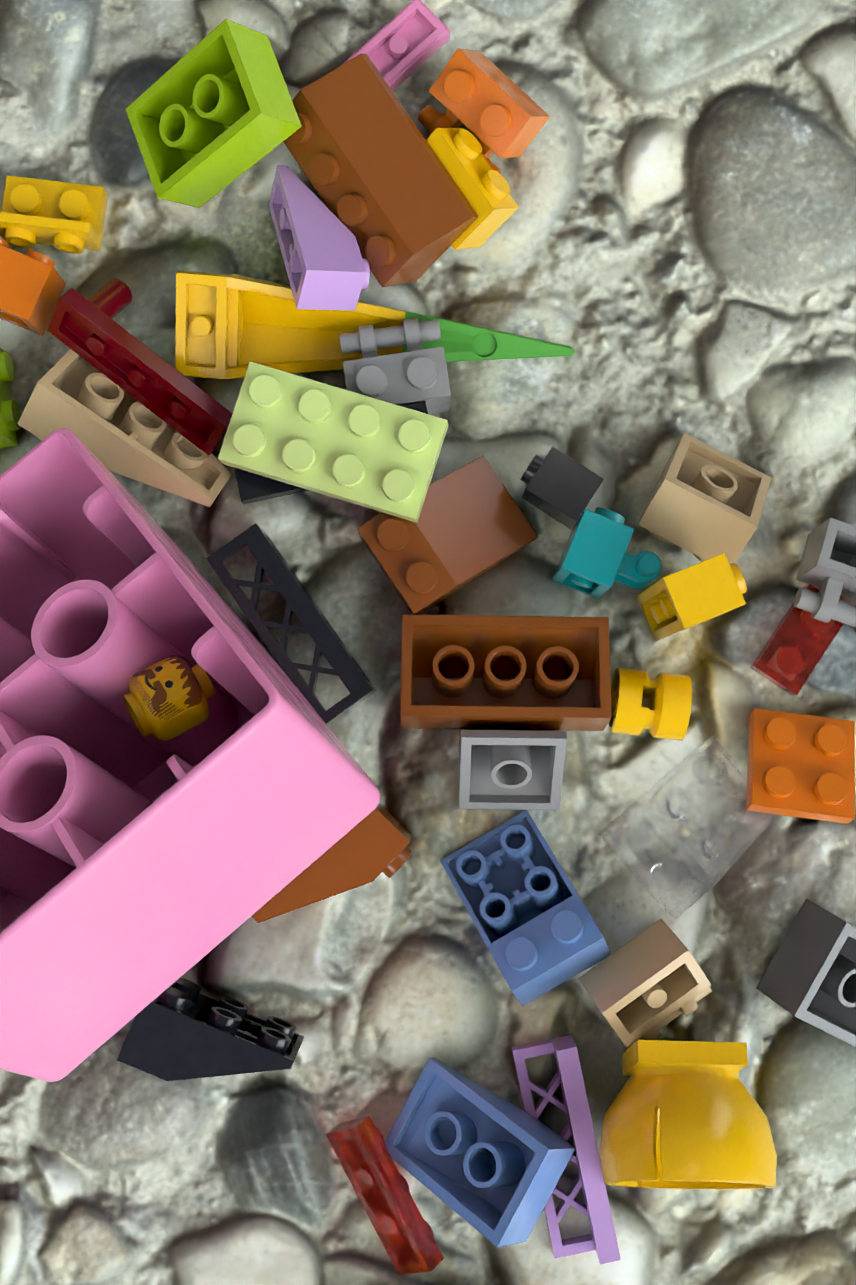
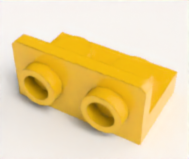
M7 175L2 211L0 212V235L9 244L21 248H33L35 243L53 245L56 249L71 254H81L84 252V249L100 251L108 193L102 186Z

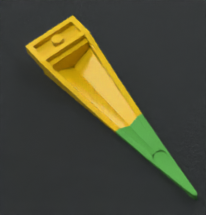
M183 270L176 272L175 369L184 376L216 379L244 378L250 361L288 373L344 369L343 361L363 359L362 352L342 355L339 334L358 332V326L373 324L374 329L403 325V319L418 317V322L438 319L441 340L422 342V349L444 346L446 362L571 356L575 351L570 346L362 301H358L355 311L296 309L291 286L237 274L229 275ZM406 345L377 349L378 356L407 352Z

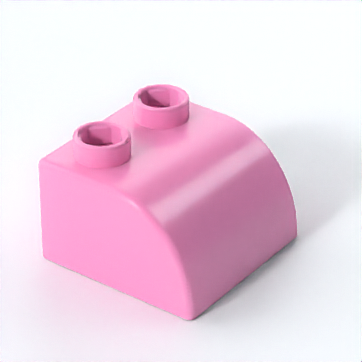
M67 428L56 429L0 475V1069L54 1082L66 1077L374 811L380 800V794L376 785L239 616L139 502L90 449ZM175 655L186 661L190 667L197 664L201 666L207 673L214 687L215 694L207 698L210 713L208 719L175 738L164 742L155 738L152 733L146 737L140 733L126 708L123 696L130 693L129 681L135 673L169 656Z

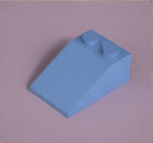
M429 1058L381 1147L386 1154L496 1247L527 1241L576 1149L534 1116L436 1058Z

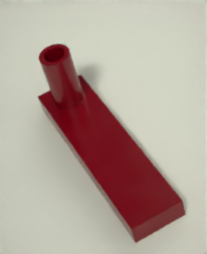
M113 278L87 299L73 288L59 298L47 331L209 456L224 438L233 413L113 320L117 314L132 302V292L128 285L120 279Z

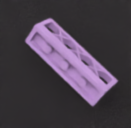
M568 1035L511 1047L524 1111L538 1119L550 1101L566 1112L568 1123L559 1136L567 1141L571 1135L573 1146L576 1148L570 1160L577 1164L579 1172L568 1191H565L558 1185L555 1186L552 1193L562 1199L556 1210L552 1194L544 1207L554 1258L595 1250L600 1264L621 1260L606 1185L603 1180L601 1161L578 1050L572 1036ZM554 1053L558 1071L545 1089L528 1078L525 1059ZM559 1084L561 1085L564 1101L554 1095ZM531 1089L541 1095L535 1107ZM581 1187L585 1204L575 1198ZM571 1205L588 1217L591 1234L561 1240L558 1223Z

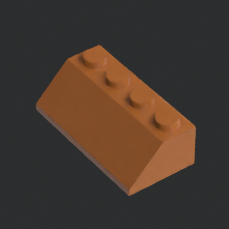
M367 54L357 55L302 88L292 100L302 127L283 142L329 210L356 236L361 256L368 260L369 269L381 287L416 282L478 218L476 212Z
M402 614L401 729L603 731L611 720L609 617Z

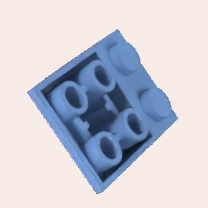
M527 810L440 860L509 988L522 1006L611 955L604 936Z

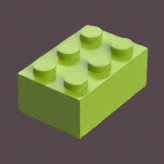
M229 19L223 20L125 109L157 198L197 208L203 206L302 127L268 35Z

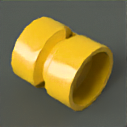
M616 668L611 686L609 732L640 735L644 729H648L654 738L683 741L691 714L692 683L690 676L661 672L655 679H650L645 670ZM642 698L648 699L647 707H641Z

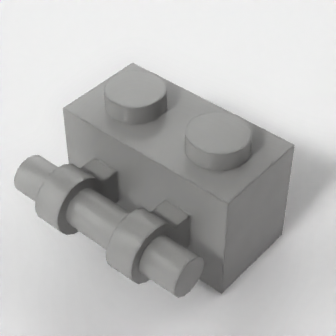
M418 317L403 319V325L374 329L373 324L358 326V332L339 334L342 355L362 352L363 359L343 361L348 391L399 406L425 401L428 414L450 411L451 391L444 346L422 349V342L441 340L438 319L418 322ZM406 345L407 352L383 356H378L377 349Z
M829 518L808 534L796 580L819 587L820 590L816 593L800 588L794 599V607L811 612V618L825 623L832 619L853 626L855 633L856 606L840 601L839 598L840 595L856 600V526Z

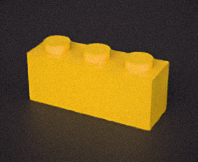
M725 553L663 577L640 593L637 599L655 642L745 605L746 602L742 594L746 593L747 588L739 567L735 563L729 564Z

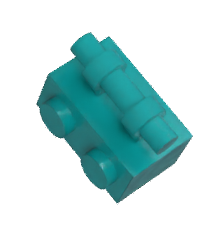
M597 507L594 512L585 509L574 525L552 581L598 599L612 587L613 582L632 589L645 587L659 576L662 564L659 557L650 551H642L635 556L626 553L635 529L624 525L625 518L620 514Z

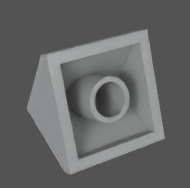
M460 730L459 809L559 810L567 744L566 731Z

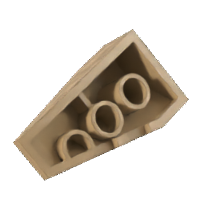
M72 349L37 382L18 421V425L40 440L46 438L56 429L67 428L90 449L109 471L207 507L212 505L232 475L212 453L209 456Z

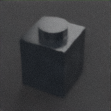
M552 447L545 459L536 454L520 480L528 484L522 498L564 526L572 529L604 479L555 447Z

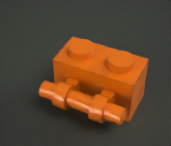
M457 48L429 90L447 108V111L441 115L429 104L418 115V121L429 130L428 137L436 128H459L463 123L479 138L478 141L482 147L481 154L489 166L500 173L501 170L489 160L492 154L495 153L499 158L521 157L550 116L483 53L477 50Z

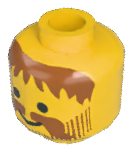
M172 655L135 673L129 681L130 693L124 695L123 700L140 733L144 737L152 733L155 738L165 742L208 719L210 713L207 698L214 695L215 691L207 673L201 666L197 664L190 667L182 658Z

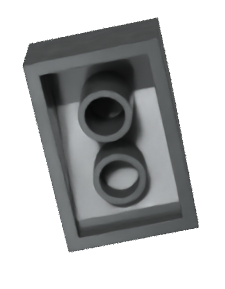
M806 899L756 989L793 1016L855 1047L856 926Z

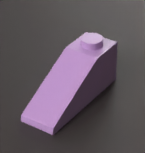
M277 165L269 208L296 309L355 311L361 290L367 289L370 278L369 263L366 258L361 256L356 236L288 166Z

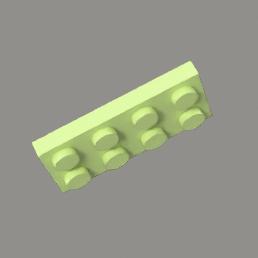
M250 361L218 460L222 464L417 523L445 438L448 420Z

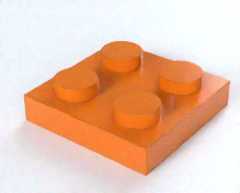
M754 708L749 714L746 811L849 824L854 820L855 721Z

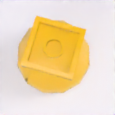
M637 1040L622 1054L623 1076H630V1078L604 1115L599 1152L604 1183L613 1186L661 1189L726 1190L776 1187L777 1155L768 1118L738 1078L739 1070L748 1066L747 1043Z

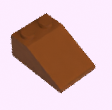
M484 455L429 485L417 523L381 512L357 528L361 540L411 615H423L539 537Z
M379 803L374 811L251 917L257 923L373 882L382 872L388 878H391L411 856V850L407 845L411 842L412 834Z

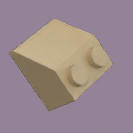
M684 432L647 501L638 525L648 530L655 538L661 541H669L691 552L701 562L725 553L729 564L734 563L758 528L772 478Z

